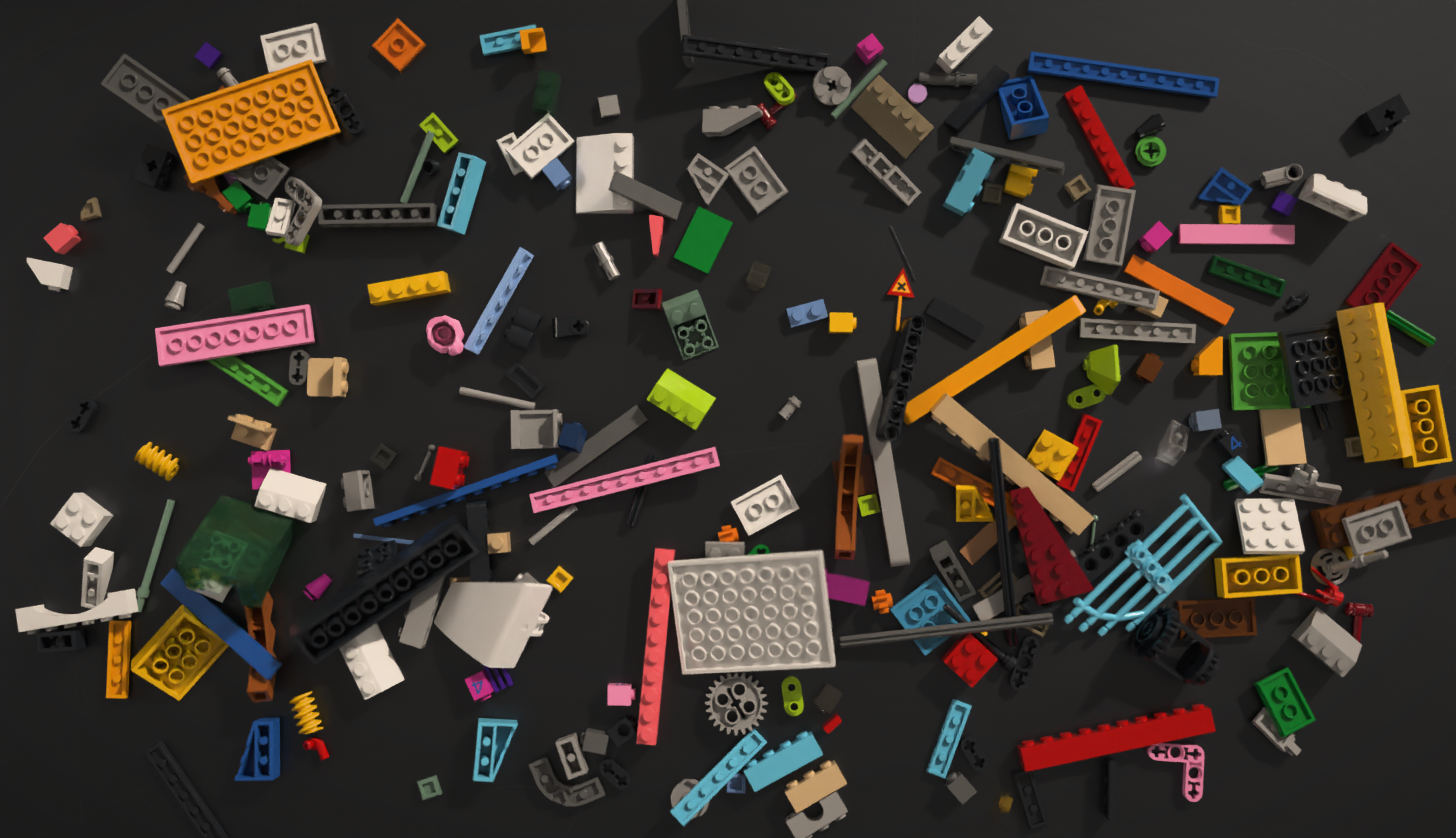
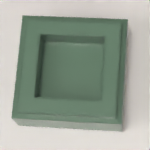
M437 775L417 781L422 800L442 794Z

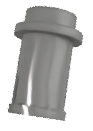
M224 67L217 72L218 80H222L227 88L239 84L231 75L230 69Z
M795 396L789 397V401L778 412L786 420L797 408H801L802 402Z

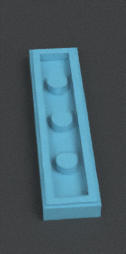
M952 699L926 770L928 773L946 778L970 713L971 705Z

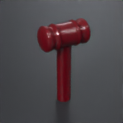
M777 102L769 109L765 107L764 103L757 105L763 112V116L759 117L766 129L776 125L777 120L772 115L786 105H781Z
M1347 602L1345 613L1348 616H1354L1352 637L1360 643L1362 618L1366 616L1372 617L1374 608L1372 604Z

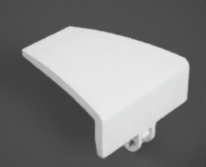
M452 582L436 615L434 624L456 645L483 665L490 668H514L529 637L541 636L544 625L549 621V616L543 613L542 610L552 591V587L546 584Z

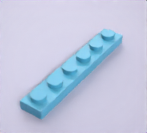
M753 728V731H749L670 812L684 826L767 741Z

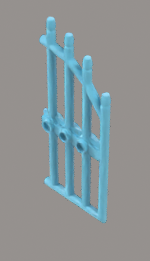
M1183 494L1180 496L1183 504L1143 542L1138 539L1135 543H1132L1128 550L1124 552L1128 557L1083 600L1078 597L1073 600L1076 607L1070 614L1065 616L1064 622L1069 624L1074 620V617H1077L1084 611L1090 616L1079 626L1078 629L1081 632L1086 631L1097 619L1107 621L1097 632L1100 636L1105 635L1117 622L1132 620L1125 627L1128 632L1132 631L1136 625L1148 616L1153 609L1223 543L1222 539L1188 496ZM1189 510L1193 516L1152 555L1147 548L1181 515ZM1199 523L1203 529L1162 568L1157 561L1193 526ZM1209 535L1213 542L1172 580L1168 573ZM1132 563L1138 568L1096 610L1089 606ZM1142 576L1148 580L1115 614L1104 613ZM1152 588L1158 592V595L1142 610L1129 612Z

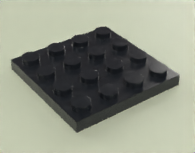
M1338 323L1277 333L1291 409L1353 398Z

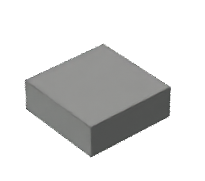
M617 95L598 98L602 118L620 115Z

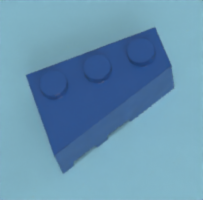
M280 717L259 718L253 721L246 743L247 746L234 781L274 780L280 776Z

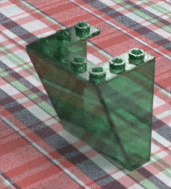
M221 495L175 560L176 567L185 586L191 590L196 591L200 589L204 591L205 585L203 580H213L223 587H236L239 598L244 606L260 608L298 527L296 518L258 508L253 504Z

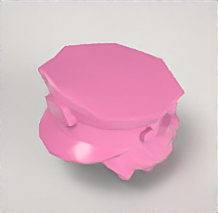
M444 315L442 317H435L428 322L426 327L427 340L434 350L441 354L448 353L451 356L460 354L463 351L464 345L461 341L465 334L458 320Z

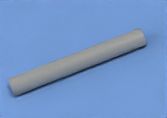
M197 223L166 270L168 272L174 273L205 226Z
M573 503L529 539L531 544L535 545L578 510L577 506Z

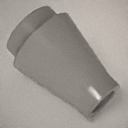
M175 281L174 286L164 300L166 307L180 311L184 305L187 287L185 283Z

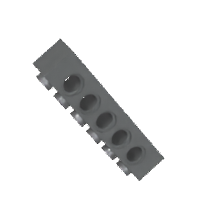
M434 203L322 205L318 212V224L324 228L437 226L438 207Z

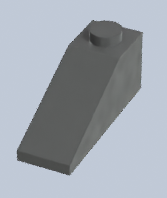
M946 540L929 549L933 561L959 602L976 594L975 589Z

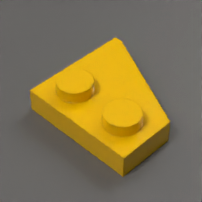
M956 485V522H994L993 514L976 485Z

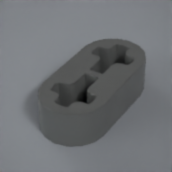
M301 349L294 350L291 353L289 365V380L293 385L303 386L307 382L308 360L310 359L309 354ZM301 353V356H304V360L300 361L299 366V361L296 360V356H299ZM300 369L299 374L303 375V379H299L298 382L297 379H294V376L298 375Z

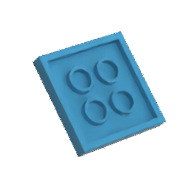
M936 574L890 608L904 629L958 623L943 610L944 604H949L968 622L971 621ZM951 636L916 639L913 641L926 656Z

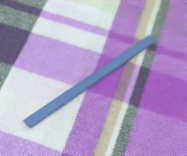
M355 533L353 538L388 542L395 540L396 543L402 544L413 543L412 540Z

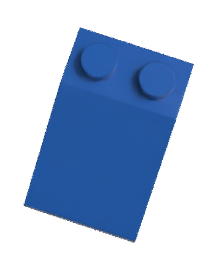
M1029 75L1007 80L997 91V96L1009 139L1013 140L1046 133L1049 115L1033 76Z

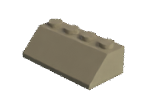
M880 75L866 87L851 106L904 159L934 129V126Z

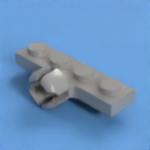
M1304 464L1298 465L1290 477L1264 473L1262 477L1264 484L1258 488L1259 493L1331 505H1336L1342 489L1340 485L1317 482L1319 476L1317 470L1313 466L1307 465L1303 471Z

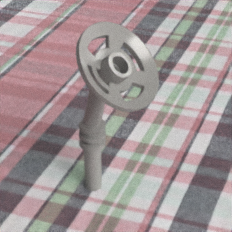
M1323 548L1313 556L1311 567L1317 570V566H1322V570L1326 574L1325 577L1334 585H1338L1347 578L1350 568L1363 567L1370 562L1387 558L1388 553L1386 550H1382L1369 555H1358L1348 560L1347 556L1337 548ZM1332 552V555H1328L1322 560L1320 559L1322 555ZM1339 555L1344 560L1343 562H1340L1338 560ZM1311 570L1313 577L1319 583L1327 585ZM1342 574V576L1339 579L1331 581V578H1337Z

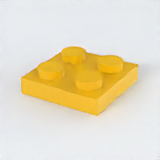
M1044 429L1026 460L1037 470L1060 482L1079 448Z

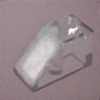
M1172 419L1158 446L1156 458L1174 466L1186 452L1190 428Z

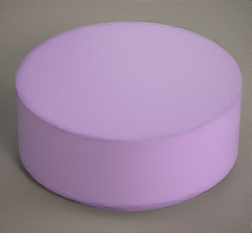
M921 84L912 85L907 93L909 101L913 104L922 103L927 96L926 88Z

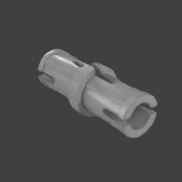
M599 242L592 246L599 259V265L605 270L609 281L618 278L620 273L613 263L614 259L607 252L604 243Z

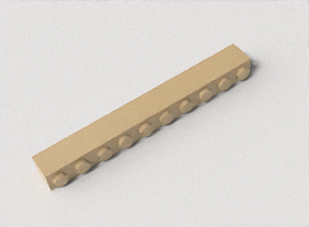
M944 393L930 409L933 414L931 417L939 424L942 422L948 426L946 430L953 436L958 434L962 438L961 442L967 448L973 447L977 450L975 454L983 461L986 459L990 461L988 439L999 437L947 393ZM1000 439L1002 471L1007 475L1005 479L1010 484L1014 485L1016 483L1021 488L1028 486L1041 507L1050 511L1048 515L1056 522L1058 520L1062 521L1064 529L1070 534L1075 532L1079 536L1092 522L1093 516Z

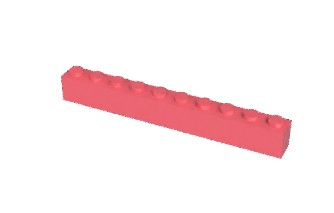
M655 549L636 744L656 745L671 600L668 562L674 561V549Z

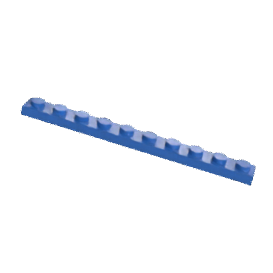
M1032 51L1029 54L1027 72L1214 99L1218 94L1220 79Z
M558 455L546 457L374 518L375 526L382 525V528L394 525V520L400 519L402 522L411 519V514L418 512V515L430 512L429 508L436 506L437 509L448 505V501L454 500L455 503L466 499L465 495L471 493L473 496L484 493L483 489L488 487L491 490L501 487V483L508 480L509 483L520 480L519 476L526 474L529 477L538 474V469L545 468L546 471L555 468V463L560 462Z

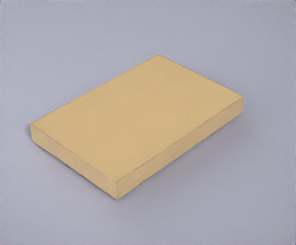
M1299 408L1259 410L1266 467L1306 464Z

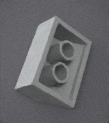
M1318 607L1309 614L1291 635L1341 677H1344L1356 664L1362 647L1361 643Z

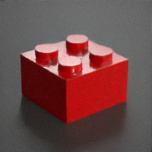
M439 446L430 484L453 490L459 489L460 486L463 487L466 477L463 475L464 469L468 467L470 461L468 452Z
M970 633L962 634L940 658L971 688L998 660Z

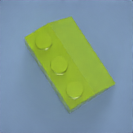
M667 368L646 400L696 431L716 398Z

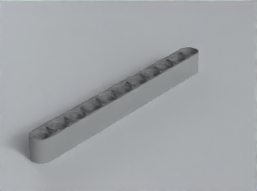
M876 358L856 361L889 564L890 567L910 564L891 443H882L876 438V429L883 404ZM886 430V436L889 438V431Z

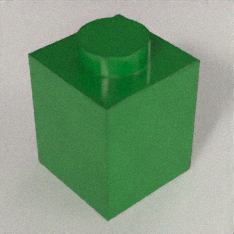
M237 180L222 192L235 209L241 213L250 211L251 203L257 202L248 189Z
M259 202L258 205L251 203L247 226L255 230L266 231L272 211L270 204Z

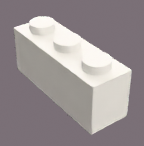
M979 16L938 56L936 63L946 73L951 74L989 37L993 29Z

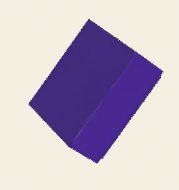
M205 42L194 57L212 69L223 54Z
M1279 191L1270 209L1288 217L1297 199L1283 191Z

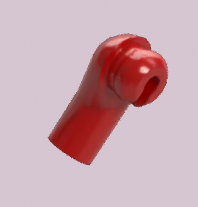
M309 737L303 742V748L305 750L317 751L320 760L330 757L322 740Z

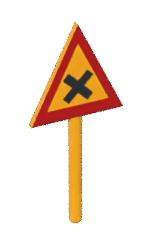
M903 268L887 295L898 296L895 329L897 332L900 328L902 296L915 298Z

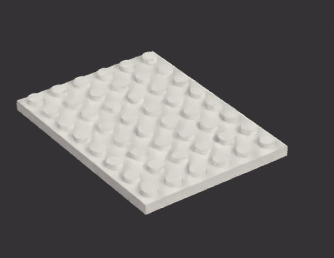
M823 550L674 560L668 562L682 675L835 667L836 662Z

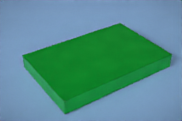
M698 206L674 255V259L709 274L733 222Z
M1285 667L1254 683L1281 737H1285L1316 721L1289 667Z

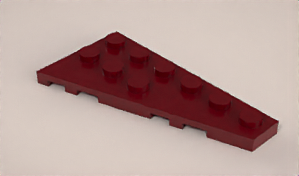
M1026 486L1008 491L1037 604L1041 605L1093 591V586L1030 488Z

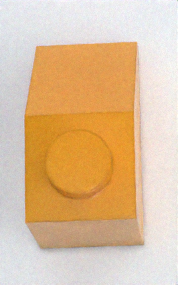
M1223 337L1213 338L1194 356V360L1191 362V370L1194 371V376L1222 375Z

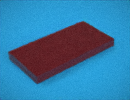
M1389 242L1345 299L1344 303L1350 308L1384 303L1385 312H1387L1421 268L1422 264L1395 243Z

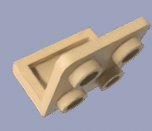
M334 357V359L310 358L308 360L307 395L346 397L348 391L346 379L349 371L347 359L342 357Z

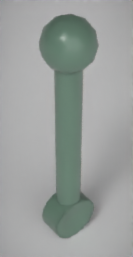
M1092 515L1094 519L1092 520L1090 545L1092 544L1093 546L1096 522L1098 521L1097 515Z

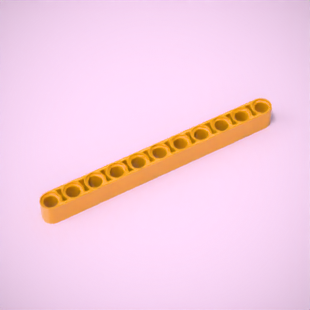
M1074 295L907 402L903 418L905 424L909 425L928 413L944 393H947L950 397L955 396L1086 312L1078 297Z

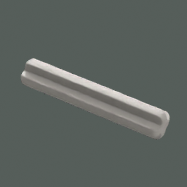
M1137 451L1130 454L1092 483L1093 488L1097 492L1103 490L1141 461V455Z

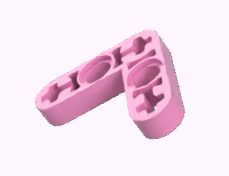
M1164 742L1146 747L1147 755L1153 760L1184 762L1183 796L1191 802H1197L1201 799L1203 794L1204 751L1200 746L1196 744ZM1157 746L1158 749L1165 750V754L1157 752L1155 756L1151 751ZM1173 747H1178L1180 750V754L1177 757L1170 755ZM1194 749L1199 752L1198 755H1195V758L1185 754V751L1194 752ZM1191 768H1197L1198 775L1195 778L1189 777L1188 773ZM1188 781L1194 782L1193 789L1197 791L1196 794H1193V797L1188 794V791H1192V784L1188 783Z

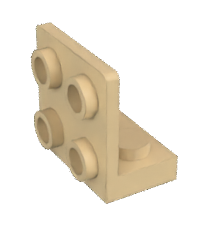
M237 413L235 416H228V420L236 422L231 439L263 450H270L277 430L271 427V423L261 420L253 421V417Z

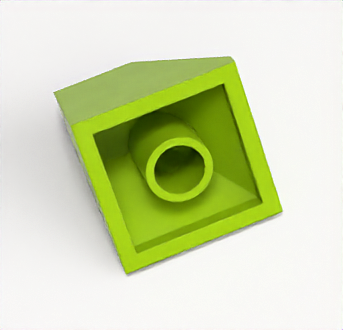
M1111 345L1091 351L1083 361V369L1086 370L1087 378L1107 395H1112L1120 383L1118 345Z

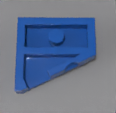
M1220 167L1197 198L1200 200L1241 205L1253 189Z

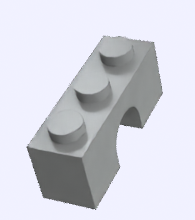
M837 791L819 800L822 812L817 817H809L803 810L798 813L795 811L785 817L786 823L795 838H811L813 836L812 833L817 830L823 831L829 827L830 822L834 820L839 821L846 816L845 813L848 810Z

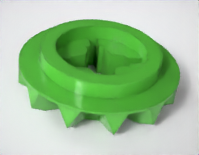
M1155 136L1142 138L1136 145L1135 154L1137 161H1140L1143 166L1150 167L1160 164L1166 156V147L1163 141ZM1149 146L1151 147V150L1158 151L1156 153H1153L1151 157L1149 156V153L1144 152L1149 149Z

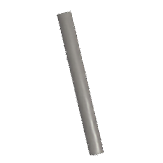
M460 387L459 390L461 395L534 410L536 405L534 402Z

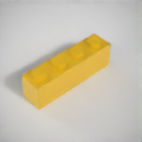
M444 271L368 284L370 302L375 306L451 293L448 274Z

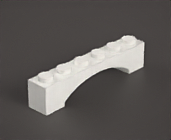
M135 589L107 593L108 598L101 604L80 614L56 613L45 609L44 604L15 609L18 631H27L28 635L39 633L41 628H45L46 631L57 630L58 625H64V628L75 627L76 622H82V625L95 623L94 619L99 618L101 622L113 620V616L119 615V619L131 617V613L138 612Z

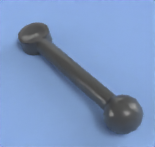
M433 444L428 446V453L419 473L414 476L417 482L422 480L425 466L431 453L435 450Z

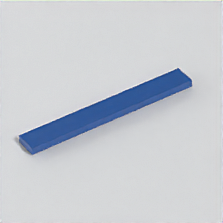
M171 569L160 584L264 678L270 680L282 663L208 597L188 589L183 580L184 576L176 569Z

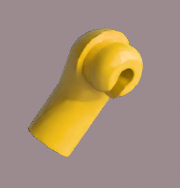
M1101 299L1093 311L1096 315H1101L1108 305L1110 308H1114L1118 302Z

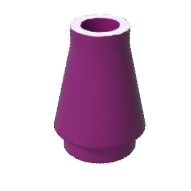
M324 573L321 577L306 585L303 592L313 602L316 599L319 600L332 580Z

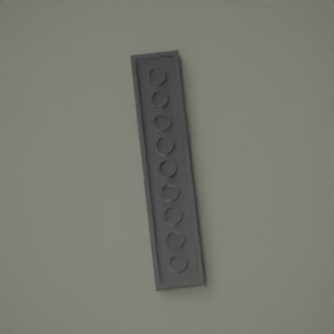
M125 53L101 82L103 87L168 132L170 130L161 110L191 100ZM270 157L227 173L268 200L290 169L274 157Z

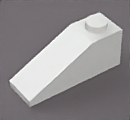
M95 547L84 558L81 606L93 609L104 601L113 569L114 552Z

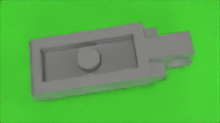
M1263 708L1251 721L1282 752L1287 751L1291 756H1297L1301 752V749L1294 743L1295 735L1293 733L1285 737L1280 736L1266 708Z

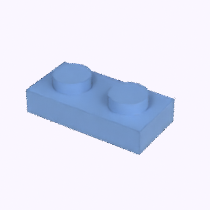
M823 299L786 309L791 328L828 318Z

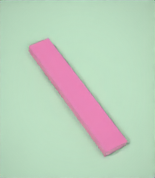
M1180 224L1178 225L1179 244L1293 245L1295 244V225Z

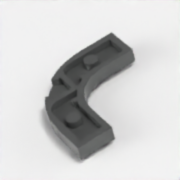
M548 756L529 764L538 788L551 801L563 804V806H580L605 796L598 776L581 784L568 785L557 778Z

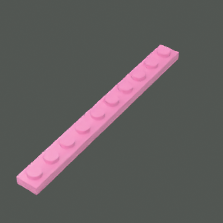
M716 447L529 495L533 512L538 513L718 467L720 463Z

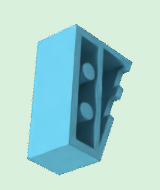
M974 148L968 155L942 206L961 216L966 212L969 213L974 205L972 200L975 195L978 196L983 188L981 183L983 179L988 178L992 170L990 167L995 158Z
M478 718L473 781H494L506 749L518 725L517 720Z

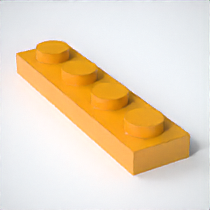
M131 620L109 621L106 698H128Z

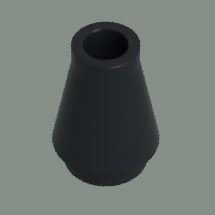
M1159 113L1156 115L1152 114L1135 131L1139 138L1142 139L1162 131L1166 124Z

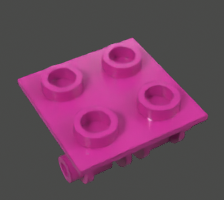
M290 450L251 451V457H248V464L252 465V490L260 489L270 468L291 473Z

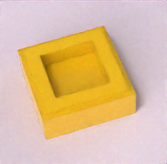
M1240 205L1219 206V224L1240 225Z
M558 566L546 581L561 593L573 580V577L562 567Z

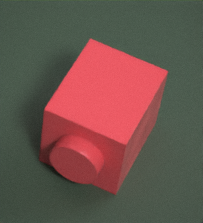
M63 223L57 225L44 237L55 252L63 255L81 241L77 236L78 231L72 225L68 226Z

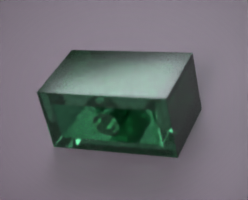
M540 70L532 106L535 113L544 115L549 113L551 116H554L561 83L558 73Z
M262 281L228 289L232 312L239 315L250 314L254 310L259 312L270 310L271 306H275L272 287L269 282Z

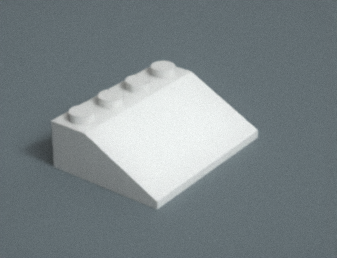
M611 133L577 137L576 213L633 214V201L608 190L613 174L616 171L634 179V137L632 133Z

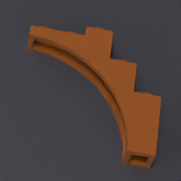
M855 434L843 435L842 447L840 449L834 559L854 560L858 485L863 436Z

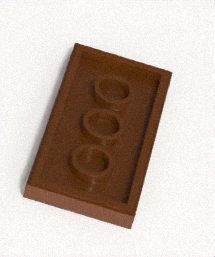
M1254 597L1176 601V610L1181 615L1179 617L1181 622L1205 639L1257 636ZM1180 628L1178 632V639L1183 640L1182 637L1185 635L1186 632H1184Z

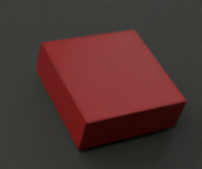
M835 713L822 727L828 734L842 722V719Z

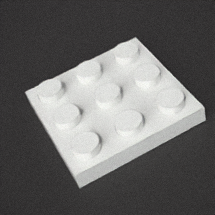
M1294 499L1235 500L1234 504L1244 554L1304 553L1305 549Z

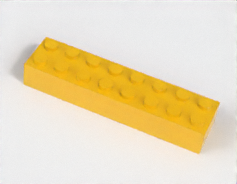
M1384 303L1336 311L1365 463L1412 456L1413 453Z

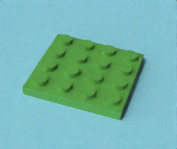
M1278 332L1228 334L1232 411L1291 409L1277 336Z

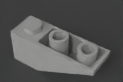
M748 105L746 108L728 106L727 109L711 106L709 109H703L702 132L706 136H726L763 116V112L754 105Z

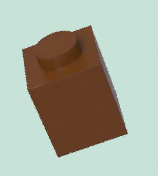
M1154 353L1143 354L1131 375L1147 384L1153 383L1164 362L1160 361V357Z

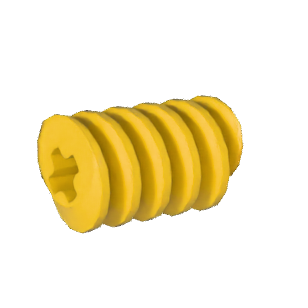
M147 443L137 452L134 461H139V464L145 465L147 469H152V472L158 473L160 477H165V480L170 481L179 470V465H177L179 459L175 458L171 461L172 454L164 457L165 450L158 453L159 446L151 449L153 443Z
M312 691L293 697L289 701V704H296L291 709L293 712H298L294 719L301 720L296 726L303 727L298 731V734H309L324 728L317 727L322 721L315 719L319 715V712H313L317 705H310L315 700L314 697H308Z

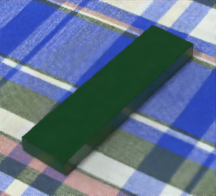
M1213 255L1207 274L1277 299L1282 297L1287 282L1285 279L1217 255Z

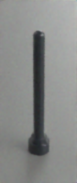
M949 604L943 605V610L956 622H968ZM981 632L970 633L1000 659L999 662L1006 671L1011 670L1015 666L1017 659L1013 655L1003 653Z

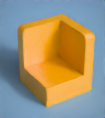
M543 28L520 30L524 54L547 51Z

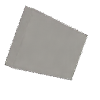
M1096 185L1083 261L1122 266L1136 190Z

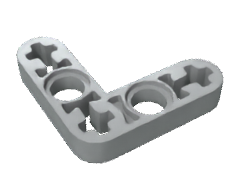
M290 177L285 183V191L300 207L286 231L285 241L288 244L299 246L321 209L322 199L302 180Z

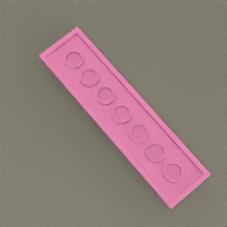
M309 304L155 328L160 367L315 343L311 307Z

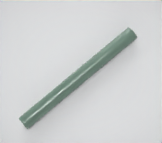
M881 59L849 93L848 97L830 114L834 119H837L887 65L886 61Z
M427 131L401 196L400 202L407 204L434 138L435 133Z

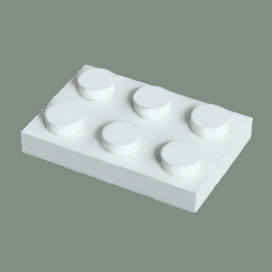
M316 23L260 36L269 73L310 59L313 64L326 61L319 28Z
M548 113L506 149V152L533 179L542 171L543 167L574 144V140Z
M782 475L731 501L748 535L799 509Z

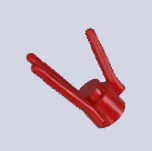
M1314 567L1310 569L1330 588H1326L1324 591L1316 590V593L1322 595V597L1304 592L1292 593L1323 602L1327 605L1330 603L1334 606H1339L1344 599V594L1338 591L1339 587L1330 582Z

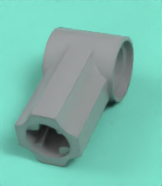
M1291 164L1286 167L1262 172L1260 174L1261 184L1264 189L1291 184L1302 177L1303 169L1298 164ZM1289 170L1294 171V173H1295V177H1294V178H1291V177L1289 176V174H1288V171H1289Z

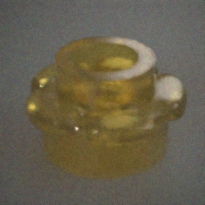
M1008 794L1005 797L1001 796L998 808H1001V813L1003 811L1006 813L1010 812L1013 798L1008 797Z

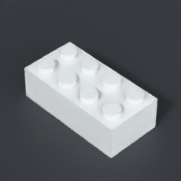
M1016 203L1012 207L999 243L1064 269L1071 270L1076 265L1088 231Z

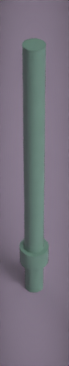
M167 499L141 587H138L137 590L138 612H142L145 599L148 598L150 593V582L173 511L174 500Z

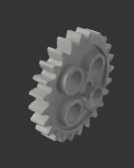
M728 672L727 679L721 675V682L719 683L714 680L716 687H709L712 694H706L710 698V701L705 702V704L710 705L706 712H712L709 720L715 719L714 726L720 724V731L727 728V734H730L732 730H734L735 735H738L739 730L746 734V728L753 731L752 725L759 726L757 720H764L760 715L761 712H767V710L763 709V706L768 704V702L763 701L767 694H761L764 687L758 688L759 681L757 680L753 683L752 675L746 679V673L744 672L741 677H739L738 672H735L734 677ZM742 684L745 687V692L739 696L736 694L735 688L737 685ZM727 688L731 689L736 700H741L739 706L746 716L745 719L742 718L739 709L732 706L734 700L728 693ZM722 694L728 696L726 705H721L718 701L719 696ZM749 701L755 705L754 711L750 713L745 710V704ZM731 711H735L738 715V719L735 722H730L728 719V714Z

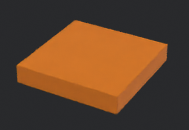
M397 19L372 46L401 73L427 45L404 23Z

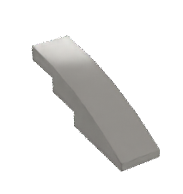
M865 138L850 152L875 178L907 206L921 193L896 165H893L881 152H878Z

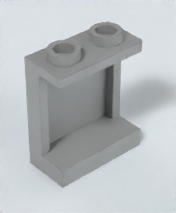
M558 409L511 410V449L560 448L558 441L561 435L559 433V425L563 423L562 413H559Z

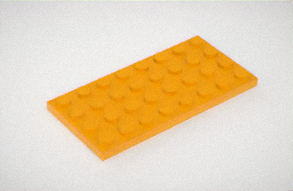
M311 59L161 110L192 185L341 133Z

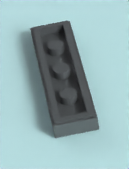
M618 171L614 172L608 189L668 219L675 221L678 218L682 202Z

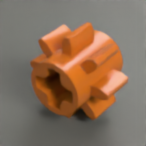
M731 525L723 526L722 531L718 532L720 542H740L737 529H731Z
M884 589L875 591L876 596H871L874 611L879 610L880 614L888 613L889 608L893 607L891 593H885Z

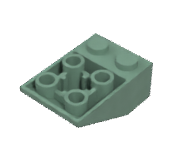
M698 290L662 302L683 361L719 347Z

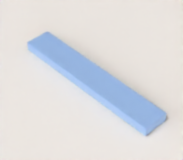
M521 247L518 249L465 343L464 348L477 355L480 353L534 257L527 250Z

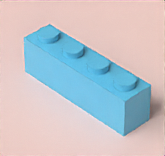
M458 153L437 226L465 235L486 165L485 161L473 155Z
M804 731L796 736L797 739L790 742L787 740L779 745V749L775 751L771 749L762 754L763 758L757 761L752 759L745 764L744 773L754 792L823 755L811 731L808 733Z

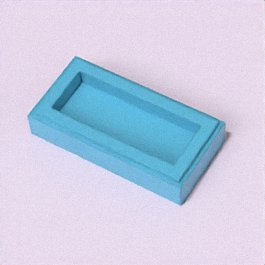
M1239 456L1222 464V469L1247 494H1250L1264 484V481Z

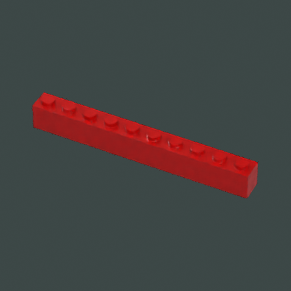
M1203 704L1192 705L1191 709L1176 708L1173 709L1172 713L1168 714L1166 712L1154 713L1153 717L1139 716L1135 718V721L1130 722L1128 720H1120L1116 722V725L1111 726L1109 724H1101L1097 726V729L1093 730L1082 728L1078 730V733L1074 734L1064 732L1060 733V737L1052 738V736H1045L1041 738V741L1036 742L1026 740L1022 742V745H1018L1017 748L1022 769L1028 772L1211 733L1216 730L1211 708Z

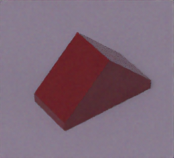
M633 289L632 308L661 311L662 289Z

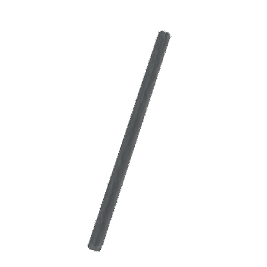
M1051 613L842 636L839 638L841 648L1048 625L1053 624V616Z

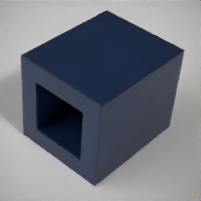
M572 422L571 424L564 423L558 445L564 451L582 453L588 433L582 427V424Z

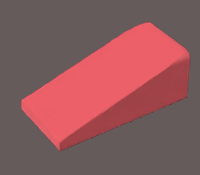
M649 215L652 250L654 257H657L664 227V218Z

